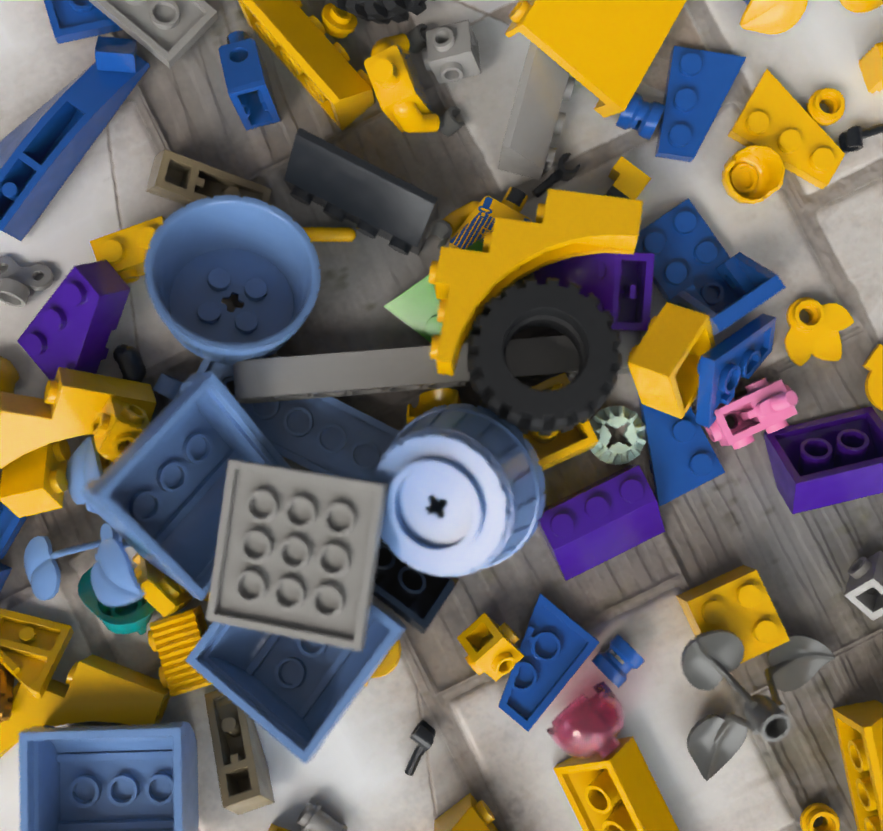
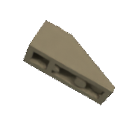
M166 149L155 156L146 192L184 205L199 199L214 198V196L219 195L246 196L268 203L272 191L268 187Z
M220 690L204 694L223 808L240 815L275 803L267 761L254 720Z

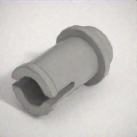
M309 802L297 820V823L302 826L301 831H347L348 829L346 825L341 824L322 811L319 803L313 805Z

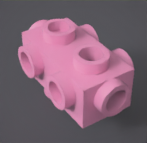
M766 377L745 386L746 394L736 399L733 398L728 405L720 403L714 411L716 420L709 428L704 427L712 442L719 441L721 446L732 445L734 450L744 447L755 441L753 434L764 429L767 434H770L788 426L789 424L786 419L798 414L794 406L798 403L797 394L788 385H784L782 379L768 383ZM727 415H731L735 420V425L731 429L725 420Z

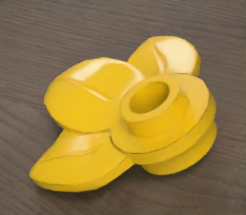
M810 297L795 300L790 304L786 313L787 323L790 327L784 339L787 354L797 366L805 364L811 355L825 361H839L842 356V344L838 331L844 330L854 323L852 316L844 307L836 303L821 305L817 300ZM801 310L806 311L809 315L807 323L802 322L799 318Z

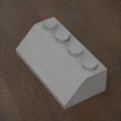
M530 42L503 140L498 169L540 180L543 169L551 170L556 153V148L550 147L553 134L560 135L566 113L559 112L562 99L570 100L575 78L569 77V73L533 42Z

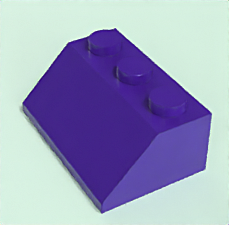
M871 406L787 426L770 434L764 432V440L776 487L792 514L883 493V421Z
M629 465L545 507L542 517L538 520L540 521L538 527L565 581L665 532L657 499L639 465Z

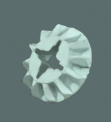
M610 406L597 412L590 420V424L599 440L595 447L591 449V452L599 460L612 465H621L632 461L640 455L647 441L646 425L641 421L637 412L624 406ZM605 424L615 429L627 424L624 428L623 437L629 445L615 442L607 448L606 446L612 435Z

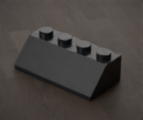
M299 127L284 178L288 188L291 190L290 195L303 204L310 205L311 202H314L324 207L323 212L339 222H343L344 218L357 224L356 229L370 238L375 239L379 235L389 240L388 245L401 254L408 255L409 252L419 255L427 240L425 235L431 223L438 219V198Z
M380 538L372 595L423 634L459 579L457 577L431 575L412 568L395 556L389 549V546Z

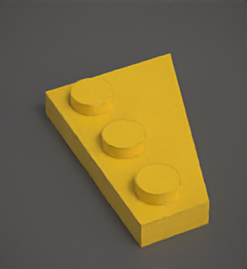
M768 69L762 74L727 135L746 147L751 145L770 146L781 155L785 168L820 189L825 188L829 184L845 155Z

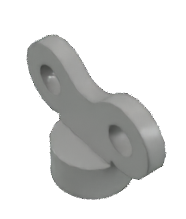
M8 256L0 257V269L8 267L6 272L0 273V300L6 304L23 307L31 289L35 291L45 290L54 281L53 272L44 264L20 267L12 258ZM37 275H44L41 280H34Z

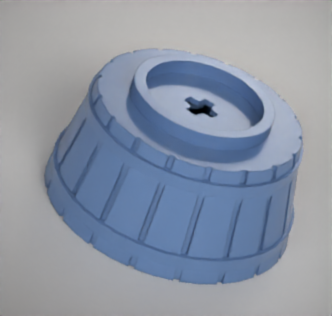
M239 195L214 196V198L199 199L187 204L185 208L181 207L172 213L163 222V225L159 226L149 243L150 249H147L144 273L146 274V287L158 315L181 345L203 359L234 365L242 360L264 359L274 354L299 330L316 302L321 274L320 269H318L320 266L318 255L313 243H310L311 239L305 230L296 221L292 220V217L283 210L273 205L270 206L267 202L256 198L239 197ZM231 294L238 295V301L244 303L242 308H235L234 313L228 312L227 305L221 303L223 298L229 299Z
M464 403L434 407L420 414L407 424L395 437L389 449L383 454L372 479L373 482L388 484L381 538L394 555L418 571L441 577H457L499 564L517 553L535 533L540 523L538 520L542 517L545 506V480L542 467L538 463L539 459L528 439L523 437L524 434L516 426L510 424L505 419H501L491 410ZM431 495H435L438 500L444 498L447 501L448 505L444 508L445 516L440 517L437 512L431 514L428 511L427 507L431 504V499L429 498Z

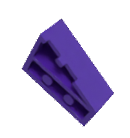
M107 260L76 265L17 341L49 380H55L58 367L96 374L101 360H105L109 352L106 345L111 331L117 329L130 288Z

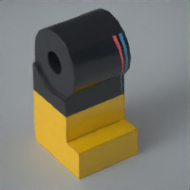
M621 156L608 175L614 183L603 196L636 200L651 178Z

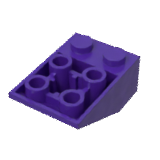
M599 253L577 256L543 266L534 271L537 285L545 284L547 277L559 278L558 286L568 288L570 282L582 286L579 293L587 298L591 293L601 300L598 306L601 313L609 310L613 316L614 322L611 326L613 330H648L651 315L655 253Z

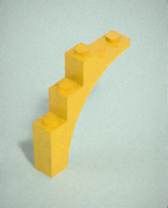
M548 189L546 204L538 203L535 222L495 217L493 231L485 232L482 252L441 246L439 260H432L429 272V284L435 285L436 298L440 299L437 321L442 323L440 336H433L430 350V359L436 360L438 374L454 376L462 347L472 330L477 315L483 314L484 305L492 296L497 298L503 288L514 284L517 280L543 266L571 257L599 253L634 254L639 236L643 201Z
M58 367L55 380H48L46 384L44 399L0 391V469L21 455L52 442L91 434L93 420L101 412L110 396L145 409L150 423L157 404L151 384Z
M93 654L73 664L67 675L66 684L51 678L42 698L35 697L21 682H18L13 689V700L9 701L12 702L11 717L9 720L0 723V758L19 742V732L33 726L49 725L56 727L88 721L122 723L126 725L159 724L171 698L169 688L165 689L160 680Z

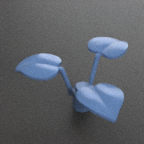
M91 436L86 438L72 454L67 465L66 477L72 500L77 505L86 503L88 511L98 514L89 506L81 493V490L91 479H98L103 474L100 456L96 450L94 437ZM104 523L101 526L100 540L53 552L49 537L36 536L30 540L25 549V573L31 584L33 594L39 600H50L59 590L61 575L56 559L97 547L98 551L95 553L97 562L91 570V583L94 593L101 603L107 606H122L140 599L146 593L136 580L130 558L125 549L131 546L108 523Z

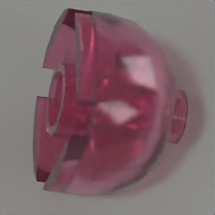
M604 681L592 687L597 692L596 695L590 699L584 694L579 696L553 720L551 724L554 727L546 730L553 741L565 753L575 758L588 759L599 753L604 759L621 744L616 737L624 727V711L618 698Z

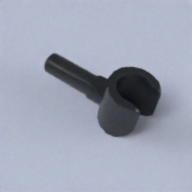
M883 123L862 129L861 126H853L847 132L841 133L839 135L840 149L844 153L862 149V139L883 133Z
M571 153L563 154L555 165L554 172L532 191L536 198H539L560 180L569 181L575 176L580 164L573 170H567L563 166Z
M424 720L419 722L410 735V738L418 745L414 749L405 769V773L409 776H413L422 755L434 742L436 731Z

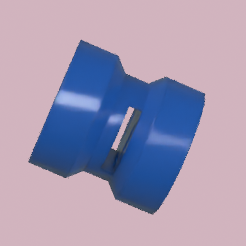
M635 92L625 111L621 112L616 126L625 130L629 128L637 130L639 136L650 140L665 105L656 101L651 103L644 101L642 95Z
M618 633L610 641V647L605 652H599L591 660L618 688L627 681V674L632 669H638L645 662ZM616 655L624 661L623 664L615 658Z

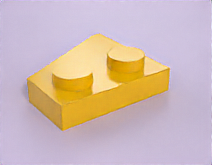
M139 553L132 558L138 564L134 569V575L146 593L143 597L164 618L184 608L194 598L183 586L166 576Z
M0 608V663L35 697L42 698L74 633L72 626Z

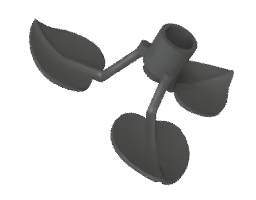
M721 629L699 634L688 642L682 653L681 667L689 683L697 689L709 691L714 689L724 677L746 701L744 704L746 719L733 713H727L724 718L717 714H711L697 722L689 732L687 738L688 752L706 781L714 776L739 750L746 739L747 728L755 735L760 733L769 742L778 741L787 735L791 727V720L783 712L786 706L780 701L777 689L784 692L798 689L806 684L822 666L835 659V655L823 643L808 635L789 634L790 641L767 651L766 658L770 667L764 670V675L771 694L770 698L767 695L761 694L751 696L729 673L741 664L744 657L743 643L734 633Z

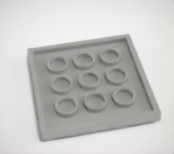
M229 459L206 620L357 651L364 649L388 484Z

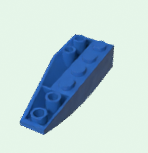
M137 55L136 73L97 70L95 61L0 142L1 231L20 241L24 239L150 67L148 62Z

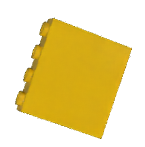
M520 0L509 15L512 22L505 35L509 38L521 32L599 98L594 110L606 118L625 111L687 0Z

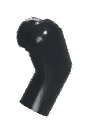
M126 344L117 346L114 349L113 358L117 361L121 370L122 379L142 382L146 375V368L139 351L135 347Z

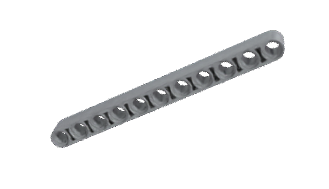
M619 331L622 343L618 348V352L623 355L622 366L617 374L631 373L627 363L631 349L642 340L641 331ZM565 335L511 339L506 348L507 368L519 382L548 380L564 372L568 378H575L580 365L579 354L572 341ZM464 343L454 376L438 374L436 360L430 359L431 346L242 360L233 365L235 400L238 403L251 404L471 386L467 363L468 343Z

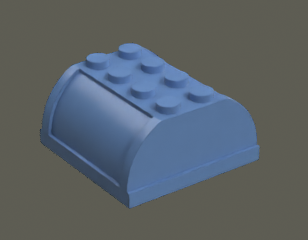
M204 371L202 374L190 375L181 385L180 393L98 479H91L81 490V493L89 506L137 553L166 576L183 586L193 597L202 601L210 592L228 460L237 459L286 468L291 467L213 372Z
M372 595L365 648L361 651L213 622L185 661L306 764L320 750L326 738L380 663L405 632L406 627L389 607Z
M177 721L169 724L85 727H53L47 725L25 728L19 732L20 831H198V753L196 736L191 724L187 721Z

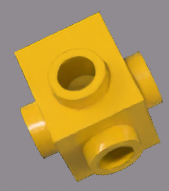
M110 396L101 412L94 418L91 426V434H93L97 452L103 457L115 461L149 426L150 423L146 410Z
M485 612L457 637L468 654L465 660L478 675L485 672L496 682L503 675L509 673L515 664L524 657L515 644L520 640L516 633L505 622L499 626Z

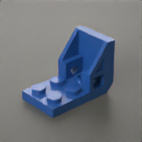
M689 198L639 231L634 253H655L653 283L668 303L709 315L713 336L722 332L786 288L777 274L739 252L730 258Z

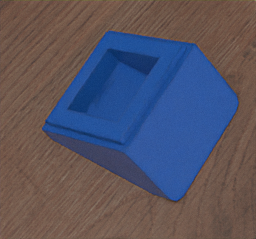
M98 36L95 46L97 70L136 73L137 41L135 39Z

